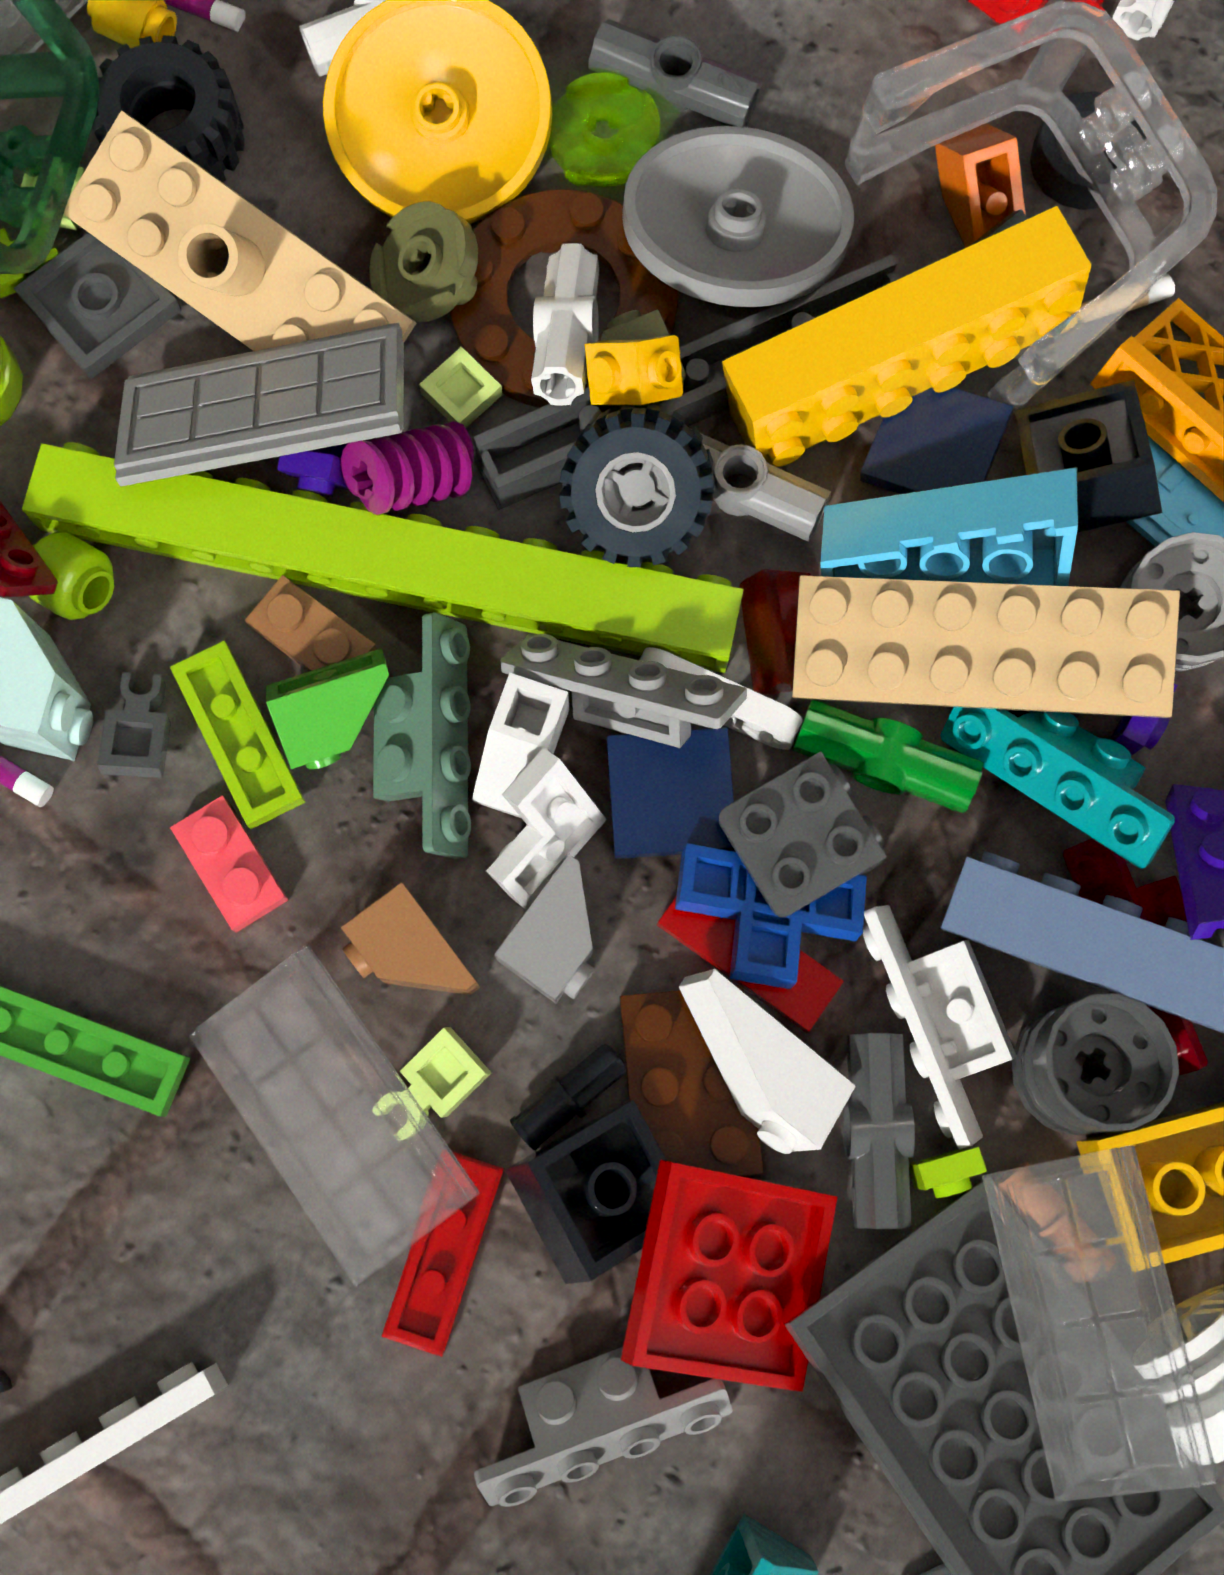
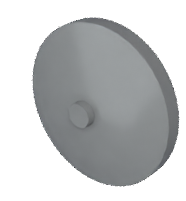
M712 126L674 135L652 147L639 159L630 172L625 186L622 212L623 227L627 241L635 256L654 276L665 284L691 297L720 305L734 307L770 306L789 302L813 292L826 283L843 263L854 226V209L848 189L838 173L824 159L796 141L755 128Z

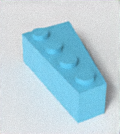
M1077 467L824 506L820 562L821 576L1068 586L1078 529Z

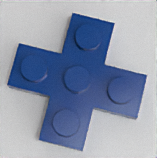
M686 843L681 854L675 909L736 920L730 979L791 989L796 984L798 977L801 932L855 942L863 934L867 876L857 875L792 915L778 917L772 912L736 852Z

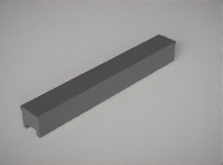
M892 254L824 283L818 289L803 297L776 304L680 346V359L686 372V377L683 381V394L681 397L651 404L662 406L660 411L672 416L674 411L685 417L684 424L687 427L729 409L722 361L898 280L899 278L895 273L897 263ZM587 387L584 394L573 399L571 405L548 404L474 436L476 450L474 461L498 510L561 483L559 482L561 470L567 460L569 451L588 423L591 425L603 412L609 409L612 412L618 411L622 405H591L589 387ZM648 404L636 405V408L648 407Z

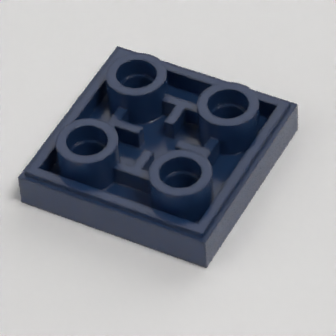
M932 387L912 396L911 404L900 413L891 417H883L860 472V481L898 494L985 482L1012 417L1014 406L957 388L937 393Z
M728 728L691 730L690 738L681 748L630 734L607 736L615 859L681 855L686 843L735 851L719 824L721 810L734 802Z

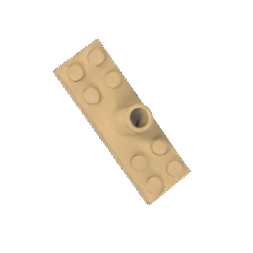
M122 110L60 211L67 218L253 351L398 322L402 330V340L404 343L417 324L413 319ZM229 254L228 264L223 271L224 259Z

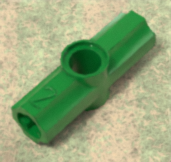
M813 699L809 704L792 750L808 757H812L821 751L830 765L835 764L838 768L852 772V777L864 786L893 795H901L906 792L961 813L968 810L977 790L984 762L923 740V735L918 730L902 722L887 718H874L870 721Z

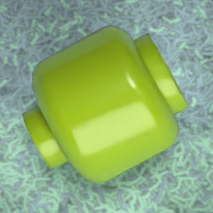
M68 532L51 533L33 545L57 579L58 584L54 594L29 596L32 600L68 620L83 619L97 613L107 605L113 594L114 579L112 563L104 552Z

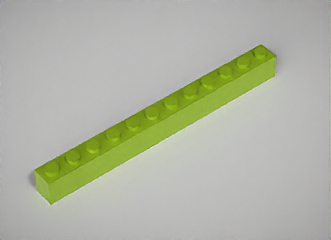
M74 442L64 443L63 448L41 443L22 506V511L41 531L51 533L68 532L84 540L278 580L283 575L291 582L299 585L428 612H436L438 614L534 634H548L562 640L639 656L642 655L647 647L658 648L704 669L720 673L726 672L744 590L731 587L732 583L729 580L716 575L703 574L697 576V579L673 574L674 572L671 568L662 564L653 565V562H643L641 567H627L625 564L616 562L613 564L603 560L604 552L592 550L590 552L589 550H584L581 552V555L558 551L556 545L542 539L526 538L523 540V543L500 539L499 534L495 531L480 526H468L465 528V531L442 527V523L437 519L422 514H410L407 519L385 515V513L375 515L368 511L362 502H352L350 507L327 503L323 496L314 492L294 490L292 495L270 491L267 485L253 479L237 478L235 483L216 480L206 471L120 487L115 479L116 468L114 467V458L100 456L96 450Z

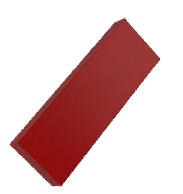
M675 897L657 922V926L730 978L736 920L676 910ZM801 950L797 982L791 989L734 980L739 985L743 984L747 991L806 1033L811 1030L844 983L841 978Z
M448 1149L443 1150L381 1337L443 1357L505 1168Z

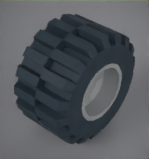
M650 403L647 408H636V405H622L618 411L612 412L609 409L603 412L591 425L588 423L579 434L561 470L559 482L563 483V489L559 498L561 509L567 508L569 512L566 520L567 525L572 533L577 530L581 531L584 535L581 544L591 552L595 546L605 551L602 559L615 564L616 557L620 556L628 558L627 567H641L642 560L652 558L653 565L666 562L668 553L675 551L677 555L681 554L689 548V542L693 536L698 538L705 527L706 517L711 511L715 474H713V459L710 450L704 448L702 444L703 436L696 427L691 430L684 424L685 417L675 411L672 416L660 411L662 407L660 405Z

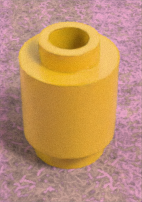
M88 0L87 13L91 17L93 30L122 45L128 44L130 49L140 45V38L151 36L154 43L161 42L163 35H175L177 27L176 13L167 9L166 3L163 0Z

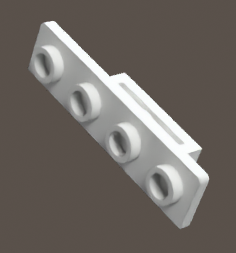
M876 906L864 911L868 924L863 927L864 940L872 957L876 961L882 960L891 981V983L886 985V993L894 1013L899 1019L906 1018L915 1040L910 1043V1053L914 1065L923 1078L929 1077L939 1100L934 1102L937 1122L947 1138L954 1137L959 1150L970 1147L983 1138V1134L960 1079L1017 1057L969 940H965L912 961L890 906Z

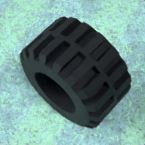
M163 35L161 42L153 43L151 36L140 38V45L130 49L128 44L116 49L119 57L114 61L106 58L99 66L103 76L92 77L89 85V90L93 97L87 99V112L91 118L89 122L100 145L121 110L144 126L162 112L174 109L191 111L190 114L177 126L152 132L224 183L226 181L223 173L224 170L234 171L239 163L236 151L244 150L245 138L242 130L245 128L229 79L224 68L220 69L217 58L209 51L202 54L199 44L187 40L183 45H179L176 36Z

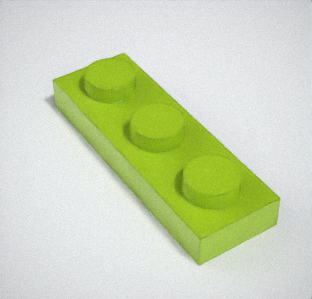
M225 640L170 666L246 825L253 829L306 803Z

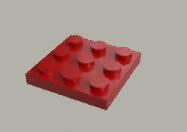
M660 1160L621 1361L636 1367L803 1392L808 1359L784 1324L820 1298L838 1197Z

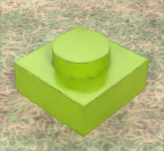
M979 1147L956 1149L909 1163V1173L914 1189L928 1190L933 1188L935 1198H943L970 1190L973 1187L969 1177L987 1172Z

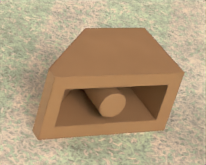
M402 882L341 927L351 941L342 950L363 978L374 972L377 978L386 984L471 995L481 988Z

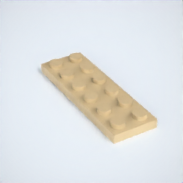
M800 576L792 697L794 699L1170 718L1172 717L1180 591Z

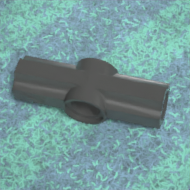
M607 19L606 22L602 21L594 37L593 47L589 56L590 70L650 93L654 104L665 112L678 113L690 109L730 126L741 128L747 127L762 87L761 79L701 56L697 44L688 37L672 35L658 39L610 19ZM669 73H679V74H682V75H681V76H672V75H669Z
M867 1033L848 1035V1080L856 1087L849 1097V1102L844 1106L843 1138L846 1158L851 1160L852 1165L851 1191H853L852 1217L854 1218V1228H911L908 1159L913 1158L915 1150V1123L911 1103L906 1101L903 1034Z

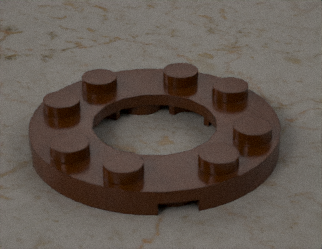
M571 189L540 191L517 198L489 214L473 230L478 244V264L475 272L477 289L469 302L463 305H456L450 311L459 346L466 350L501 384L502 394L518 402L538 408L550 404L545 398L535 395L533 392L531 378L536 350L535 341L515 323L508 307V288L516 270L527 262L531 256L541 252H557L562 244H582L588 252L598 255V259L612 272L619 287L620 305L614 318L632 310H639L642 316L658 309L669 335L673 334L677 313L678 290L654 276L635 256L625 236L622 204L602 195ZM603 332L598 335V341H601ZM586 376V382H587V383L585 384V388L589 387V382H588V377H587V376Z

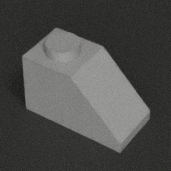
M568 854L494 954L498 962L555 1004L559 1002L564 993L574 999L595 971V968L587 963L593 955L580 864L570 854Z

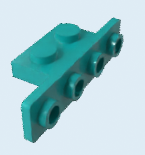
M953 707L940 734L943 742L963 755L984 762L983 768L1136 867L1143 869L1152 862L1172 828L1175 817L1133 790L1141 779L1146 767L1133 760L1127 748L1113 740L1099 739L1078 726L1079 721L1071 713L1030 711L1020 717H1016L1005 709Z

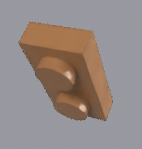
M283 575L245 619V622L252 630L308 672L377 650L375 643Z

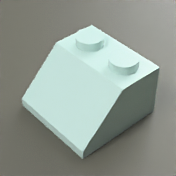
M0 598V742L5 746L75 761L79 745H85L91 734L93 725V714L89 710L91 703L50 635L12 600Z

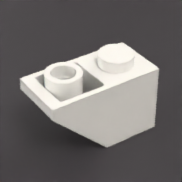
M509 673L489 727L472 797L473 802L521 818L501 794L514 781L517 774L543 748L554 755L569 712V696L567 691Z

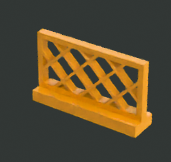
M1178 298L1135 337L1130 336L1122 343L1090 385L1098 389L1134 380L1147 435L1224 502V401L1222 397L1224 396V379L1217 377L1214 365L1224 366V337ZM1170 323H1175L1191 337L1192 343L1174 340ZM1153 354L1161 355L1162 362ZM1178 358L1196 361L1199 375L1181 372ZM1197 392L1204 393L1205 399H1203Z

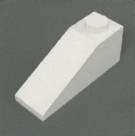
M716 969L685 977L679 989L741 1115L759 1129L757 1135L760 1140L770 1148L784 1154L796 1151L820 1150L856 1086Z

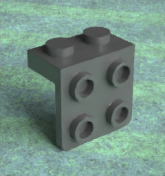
M821 751L726 806L719 815V824L772 912L778 917H788L857 875H866L876 869L887 858L882 850L885 844L879 830L868 816L862 817L850 799L852 790L844 774L835 764L830 766Z

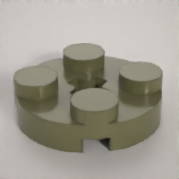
M431 201L415 203L398 212L386 225L393 231L386 238L384 246L382 247L376 243L371 254L369 271L373 291L415 322H428L438 319L450 312L456 305H463L469 302L477 289L475 272L478 264V244L471 225L454 211ZM428 251L431 254L430 262L427 268L420 273L416 271V266L423 263L424 253Z

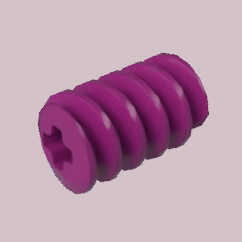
M452 421L443 425L436 424L424 429L415 428L399 434L348 443L343 449L340 465L348 489L354 496L360 497L368 511L379 515L387 513L390 508L397 511L408 508L410 504L419 506L427 504L429 500L437 502L445 500L448 496L455 498L465 495L470 488L472 480L471 466L474 461V448L465 426Z

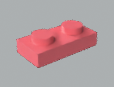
M223 795L170 827L223 917L234 932L237 933L289 900L229 801Z

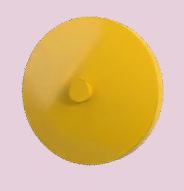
M386 0L365 14L350 29L339 45L329 67L325 82L323 117L329 146L340 169L356 191L376 209L393 218L398 212L412 204L431 201L454 211L469 224L485 219L498 208L514 200L534 177L542 162L550 138L552 98L546 70L533 41L511 15L491 1Z

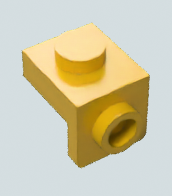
M676 335L640 340H606L585 344L591 405H645L682 396V367L679 339Z

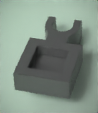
M122 672L120 691L125 701V709H106L97 761V766L102 775L163 778L171 722L167 713L155 712L162 705L165 695L166 684L162 674H153L151 690L145 694L138 695L133 693L135 681L130 672Z

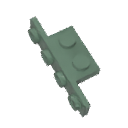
M433 612L424 614L422 617V672L387 678L374 703L373 798L389 802L422 797L423 850L426 853L458 859L468 856V837L471 832V819L468 813V777L471 771V761L468 754V717L471 707L467 694V660L470 655V643L465 624Z

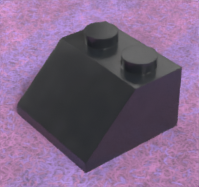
M1134 380L1015 410L1026 475L1077 467V533L1162 513L1155 464Z
M634 1100L563 1135L505 1169L565 1284L590 1282L643 1248L660 1160H667Z

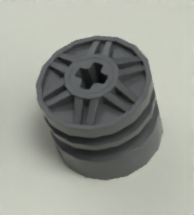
M1092 994L1054 1007L1035 1016L1019 1034L1014 1049L1017 1057L1011 1060L1013 1084L1025 1109L1045 1127L1066 1135H1093L1133 1130L1156 1119L1172 1099L1179 1076L1177 1047L1164 1021L1144 1003L1121 994ZM1076 1058H1085L1083 1067L1075 1062ZM1082 1068L1090 1074L1089 1079L1081 1080L1079 1078L1082 1074Z

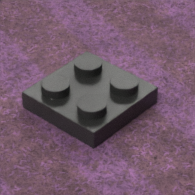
M86 233L14 287L20 299L90 380L181 311L177 300L164 286L90 233Z

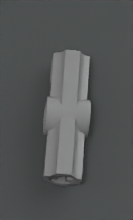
M701 434L703 436L702 444L706 450H710L713 459L712 469L713 474H715L713 499L718 507L730 515H750L809 542L823 517L824 506H827L830 500L831 491L766 463L761 452L752 446L743 444L728 446ZM740 473L752 478L754 483L746 488H736L728 484L726 479L733 474Z

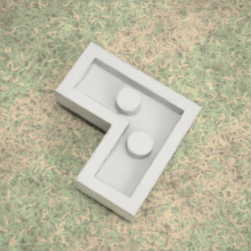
M545 748L517 774L514 781L501 794L527 825L512 842L502 849L499 857L486 870L499 886L526 910H528L568 854L574 857L607 820L562 761Z

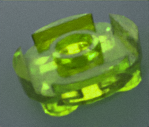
M600 72L581 76L566 86V94L558 100L556 105L555 100L552 104V126L548 142L550 151L555 161L564 169L565 177L575 185L583 186L589 184L606 187L626 183L630 172L639 159L659 143L660 115L655 101L645 90L642 94L638 89L629 86V79L619 74ZM607 121L610 129H619L610 138H598L590 133L596 131L597 122Z

